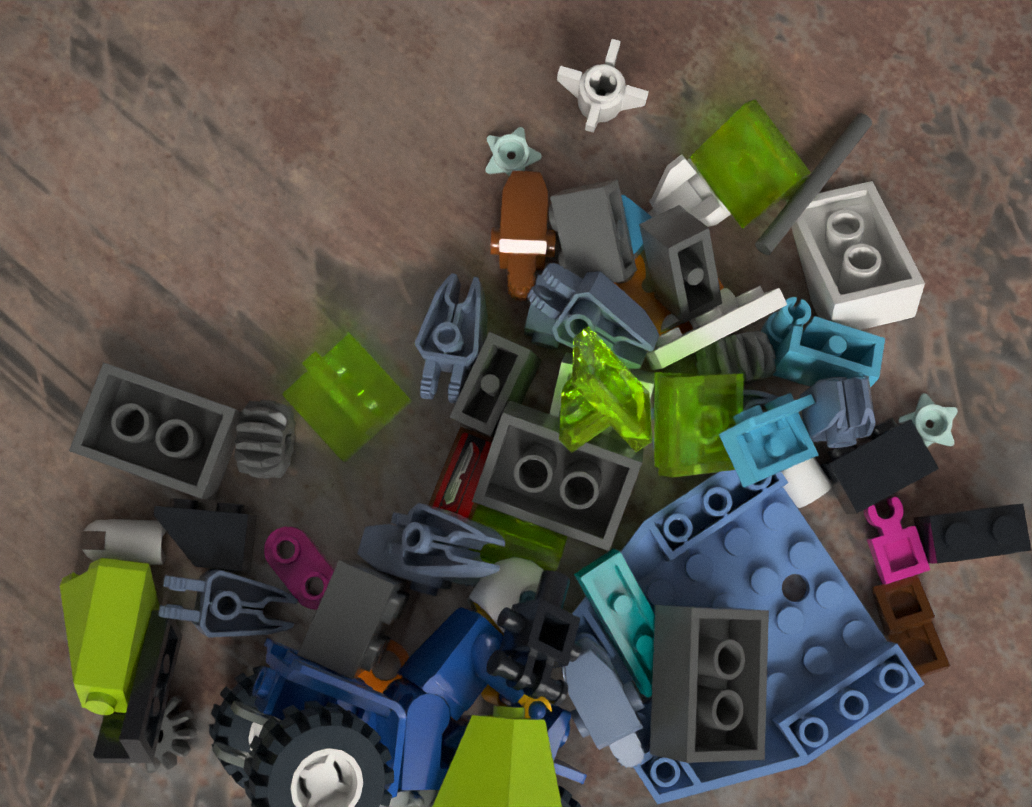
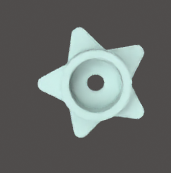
M522 127L517 128L512 134L502 137L492 135L487 137V142L493 153L485 169L488 174L506 173L510 176L512 171H525V167L538 162L542 157L541 153L528 147L525 131ZM513 152L516 156L514 159H509L507 154Z
M923 393L919 397L916 411L900 417L899 423L911 419L927 447L933 442L945 446H953L954 439L951 434L952 420L958 411L956 407L935 405L931 398ZM927 420H931L933 422L932 428H928L926 426Z

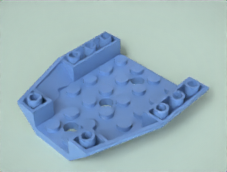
M731 463L643 521L620 551L654 613L655 605L769 610L765 760L685 763L650 754L651 697L647 702L643 703L645 708L637 711L643 726L637 733L645 754L641 764L639 763L637 767L633 766L657 805L807 765L925 685L899 645L886 640L783 488L789 482L782 472L744 488ZM792 574L802 577L806 584L804 596L797 601L788 600L782 592L783 581ZM585 596L572 613L580 618L575 641L588 637L605 649L623 684L632 681L633 679Z

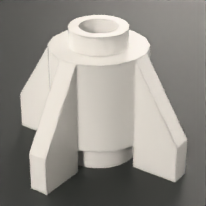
M611 40L605 64L594 65L587 69L583 75L581 71L563 66L559 68L557 81L578 98V107L582 114L588 118L585 126L586 131L594 133L599 122H607L615 118L620 111L642 107L646 104L649 91L629 85L626 86L621 72L615 68L621 42L619 40Z
M682 154L666 166L659 184L649 200L653 209L648 214L652 217L680 205L707 227L719 224L731 214L702 177L690 158L687 160Z

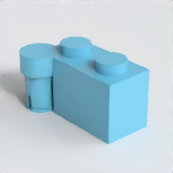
M797 297L788 298L786 300L787 305L770 315L763 324L761 332L766 333L775 351L776 372L773 374L774 376L809 387L819 380L832 377L851 379L853 377L863 378L864 376H869L870 387L879 379L885 338L816 316L813 317L803 330L802 326L811 317V308L803 299L795 307L794 304Z

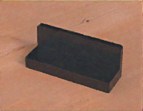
M152 610L126 713L114 712L111 715L103 716L93 753L98 763H153L183 636L175 619L158 616L159 610Z

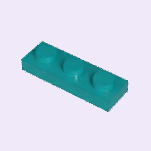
M613 548L576 572L574 576L640 693L649 698L652 695L655 613L620 551Z

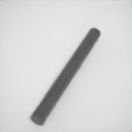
M863 113L857 114L758 239L755 246L761 253L765 255L772 253L872 126V120Z

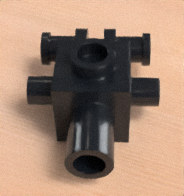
M547 570L541 573L534 600L513 604L511 609L505 607L500 612L497 625L504 628L505 632L500 649L494 651L487 662L486 671L492 676H500L506 679V685L516 691L523 689L524 694L528 697L538 699L542 696L548 699L549 703L558 706L563 703L568 694V684L563 680L551 678L553 668L568 666L569 661L574 662L580 656L582 646L575 641L580 618L563 610L570 579L562 573Z

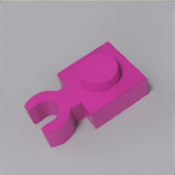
M897 497L887 499L890 514L886 519L878 516L875 505L864 510L865 519L870 525L876 527L879 536L867 539L882 584H889L931 570L916 526L912 525L904 528L901 526L900 521L904 510L901 501Z

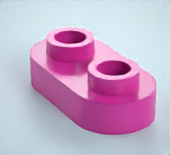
M296 527L278 528L268 536L265 542L264 555L266 561L302 606L317 610L335 569L303 530ZM285 541L292 542L295 547L294 555L289 559L283 558L280 554V546ZM313 577H318L323 582L324 588L319 595H313L308 589V583Z

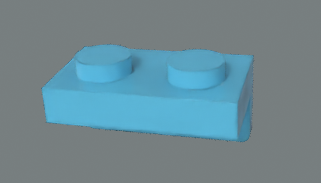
M788 393L765 404L767 411L764 413L760 405L747 409L733 417L736 426L719 434L744 488L818 456V452L798 413L816 403L812 394L794 400L792 394Z

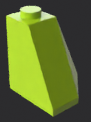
M100 558L90 563L87 572L81 575L73 572L63 577L60 583V592L73 682L82 708H86L99 715H111L114 712L126 713L152 610H159L160 606L148 563Z
M494 706L493 715H472L432 807H562L545 720L524 718L525 708L512 706Z

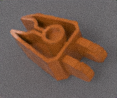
M512 171L502 189L500 227H492L491 255H499L500 269H508V294L511 295V299L514 298L515 301L518 300L520 303L521 301L526 302L529 299L527 297L528 293L535 285L536 270H544L545 257H555L556 231L547 229L548 189L541 173L534 171Z

